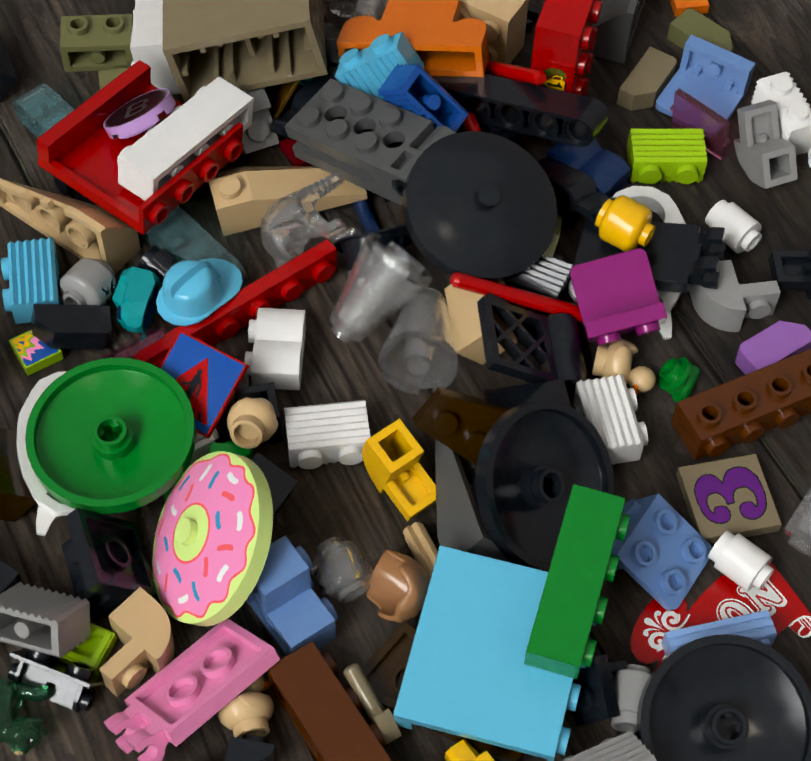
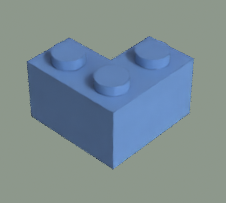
M286 535L270 544L263 571L256 586L246 600L285 656L313 641L317 649H320L336 638L335 621L338 619L337 613L329 600L325 597L319 599L312 589L314 584L310 577V569L313 568L308 554L301 546L294 548Z

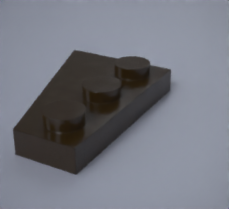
M438 387L412 419L417 428L477 466L479 452L488 431L505 412L513 407L510 406L509 409L488 404L485 399Z

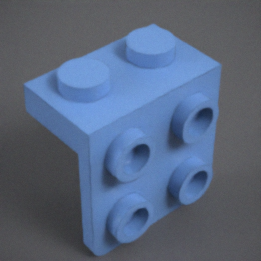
M691 34L684 45L680 68L657 98L655 108L694 128H703V132L716 136L724 128L747 94L756 63Z
M659 493L638 500L630 499L624 504L622 510L623 514L630 515L624 542L615 539L611 551L612 555L620 556L616 570L624 569L664 609L675 610L680 606L709 561L708 555L712 546Z

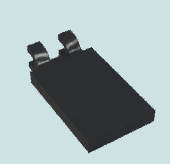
M587 217L574 266L623 253L624 251L600 239L598 235L599 227L595 226ZM651 222L652 225L656 226L651 240L646 247L639 244L636 249L641 248L647 253L657 291L688 293L690 284L718 289L720 272H717L719 260H724L726 244L723 243L725 228L711 227L700 234V225Z

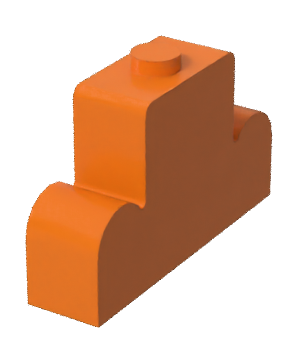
M388 0L381 20L365 15L353 17L344 23L336 42L340 60L341 56L350 49L357 48L361 51L369 47L380 35L389 34L391 37L399 32H404L405 37L408 38L409 43L412 44L413 49L416 50L417 55L424 62V70L431 76L484 77L489 61L486 24L484 21L476 18L461 19L459 0Z

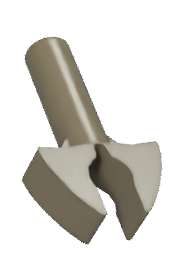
M354 663L346 667L343 673L368 715V718L365 719L367 723L374 722L386 741V745L402 736L390 709L383 707L360 665Z

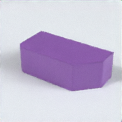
M778 321L741 343L735 364L746 375L811 349V330L804 324Z

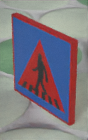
M180 330L159 368L172 376L185 391L193 410L196 432L210 438L249 365Z

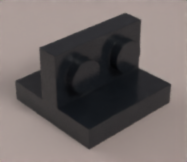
M76 508L65 517L71 538L61 546L76 597L79 596L81 600L86 598L90 603V620L95 621L122 600L127 599L139 587L144 589L154 599L158 597L153 572L137 523Z

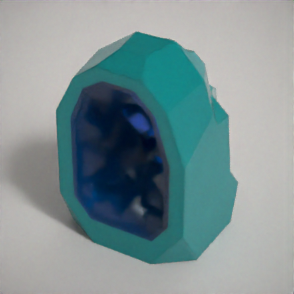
M130 267L123 270L120 275L112 300L118 309L117 321L129 332L146 333L157 312L156 299L162 285L161 279L153 271Z

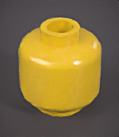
M624 195L618 196L614 200L608 199L600 209L595 221V226L599 227V238L624 252L636 249L639 244L646 247L656 229V226L651 224L652 211Z

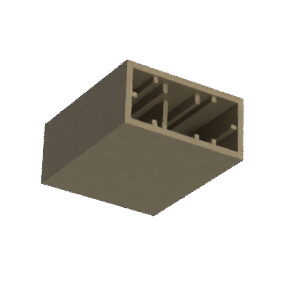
M163 0V53L184 102L186 103L201 87L207 86L218 76L244 92L328 75L322 0Z

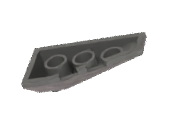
M435 439L437 537L440 545L514 563L496 547L481 519L475 489L476 465Z

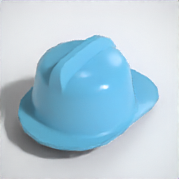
M216 258L199 261L184 260L176 263L166 272L162 283L163 286L158 292L156 299L158 313L165 321L177 326H189L203 321L238 294L243 283L240 270L234 264Z

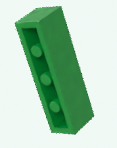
M573 484L526 649L524 664L574 679L578 678L581 665L590 668L597 641L588 637L592 622L601 625L608 598L600 596L603 581L613 583L620 556L612 555L611 551L615 539L624 542L630 515L622 513L626 498Z

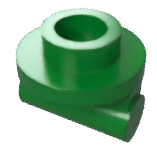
M686 357L672 358L661 367L658 386L663 391L672 395L673 401L677 403L690 397L699 377L700 369L692 365L691 361Z

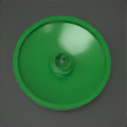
M121 357L104 358L84 363L67 371L43 391L28 418L25 435L26 451L37 479L55 499L74 509L80 508L99 514H115L147 505L174 486L191 461L196 443V423L191 403L185 391L167 372L141 360Z

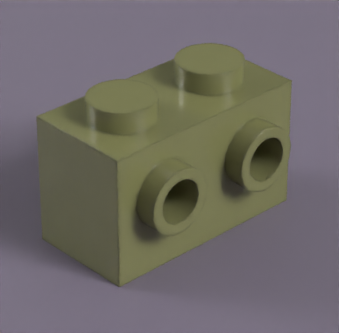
M132 14L61 16L59 48L64 71H101L131 67L133 61L130 50L133 27Z

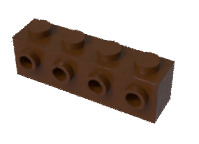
M811 349L678 401L671 424L694 461L708 455L711 458L717 457L727 451L732 445L742 441L751 443L776 427L785 429L797 422L799 418L811 414Z

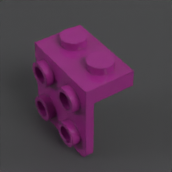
M638 248L578 264L571 268L570 277L588 343L597 341L598 346H605L621 341L622 334L636 331L637 336H642L661 330L660 324L666 322L667 314L664 303H660L645 250Z

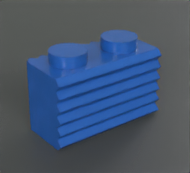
M418 63L398 64L378 90V96H383L384 101L431 120L434 129L437 126H445L457 132L468 116V111Z

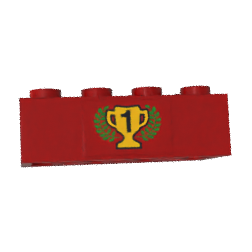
M545 0L535 27L531 68L544 71L547 77L546 82L538 86L583 96L587 95L590 78H586L585 74L589 75L594 59V54L588 51L589 49L593 50L596 42L598 28L592 26L593 23H598L603 4L602 1Z

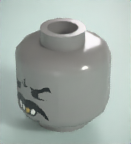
M84 258L75 263L62 276L58 287L64 305L105 306L112 299L117 283L115 273L107 263L98 259Z

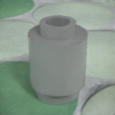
M629 664L626 665L627 669L614 673L613 685L620 716L612 718L611 727L623 733L632 730L633 734L637 735L638 704L642 690L651 675V670L645 666Z

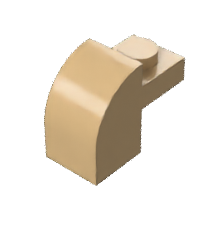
M141 587L108 616L112 631L125 644L100 668L105 686L116 697L124 690L136 687L145 677L149 667L158 673L173 661L175 654L173 633L166 611Z

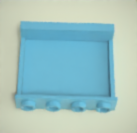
M440 545L393 713L394 721H396L398 726L413 730L415 724L545 758L547 761H554L556 754L565 756L571 728L563 727L566 710L574 712L576 710L581 685L573 683L574 678L524 664L526 649L548 572Z

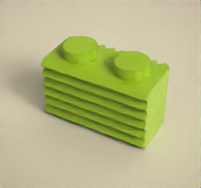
M630 128L626 151L628 166L631 169L629 177L632 183L638 181L644 184H655L659 181L661 183L665 181L671 183L674 181L681 184H691L695 181L697 183L703 181L708 159L703 128Z

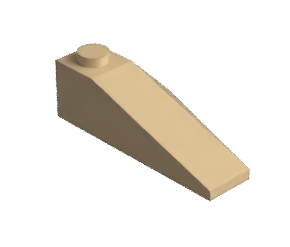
M241 166L218 172L215 178L209 182L223 236L368 199L366 189L316 166Z
M0 178V206L46 237L54 238L55 243L79 259L92 258L102 260L116 274L141 250L138 231L100 206Z

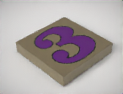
M756 454L678 467L676 476L693 527L709 544L716 543L727 530L734 535L740 533L744 537L778 532L782 523Z

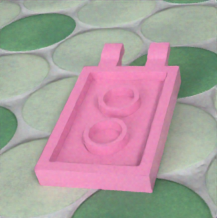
M226 619L218 623L124 700L128 707L123 712L109 717L104 721V724L115 735L126 728L125 733L115 741L118 747L128 754L133 749L139 753L148 746L147 750L137 758L138 761H162L166 745L169 742L176 747L275 665L280 658L273 646L230 619Z

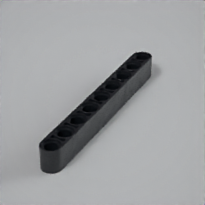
M337 40L325 41L327 66L331 65L338 68ZM485 74L484 77L432 76L464 109L476 116L478 123L578 147L590 145L609 117L606 106L601 101L588 96Z

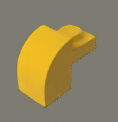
M399 418L366 440L362 448V458L366 470L380 494L385 491L408 522L436 503V485L419 463L424 450Z

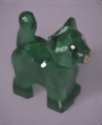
M0 679V743L5 742L16 755H27L31 748L40 743L43 736L48 735V731L41 727V718L29 716L17 718L23 699L41 702L50 697L51 689L48 686L36 687L27 683Z

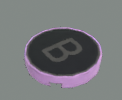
M167 88L149 91L128 101L110 114L103 123L104 129L110 139L115 140L117 137L119 139H128L155 126L160 121L157 115L163 110L169 115L173 111L176 102Z

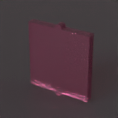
M679 88L674 93V104L670 107L673 112L672 127L703 128L706 151L722 160L726 156L727 145L731 142L728 137L730 121Z
M150 328L95 360L118 357L128 358L164 338L165 334L162 329Z

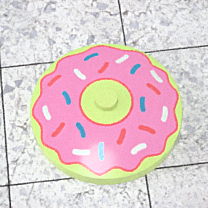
M216 451L202 456L182 474L164 504L154 538L153 577L156 592L163 608L170 616L180 622L196 626H213L228 619L248 599L263 571L272 538L273 504L270 488L263 472L249 458L226 451Z

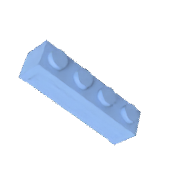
M765 610L665 632L661 644L665 656L693 640L723 634L752 638L771 647L777 632L769 611Z

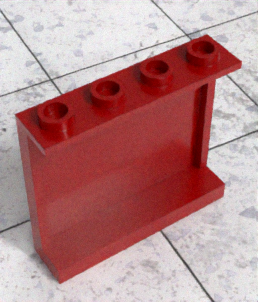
M139 60L37 138L38 166L144 235L153 226L162 224L168 214L180 203H186L192 197L194 191L201 185L212 181L218 171L228 162L235 161L242 153L244 144L242 142L243 124L237 123L146 201L118 184L117 156L125 147L133 145L143 137L148 130L128 139H119L117 137L113 140L108 136L103 123L110 114L128 101L158 89L151 84V67ZM174 99L176 102L174 109L179 105H183L181 102ZM164 110L157 115L160 121L156 125L169 116Z

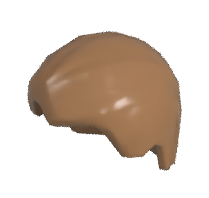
M388 549L382 553L372 572L366 596L379 607L380 610H378L377 615L383 619L397 623L409 621L417 617L423 608L430 583L425 568L415 559Z

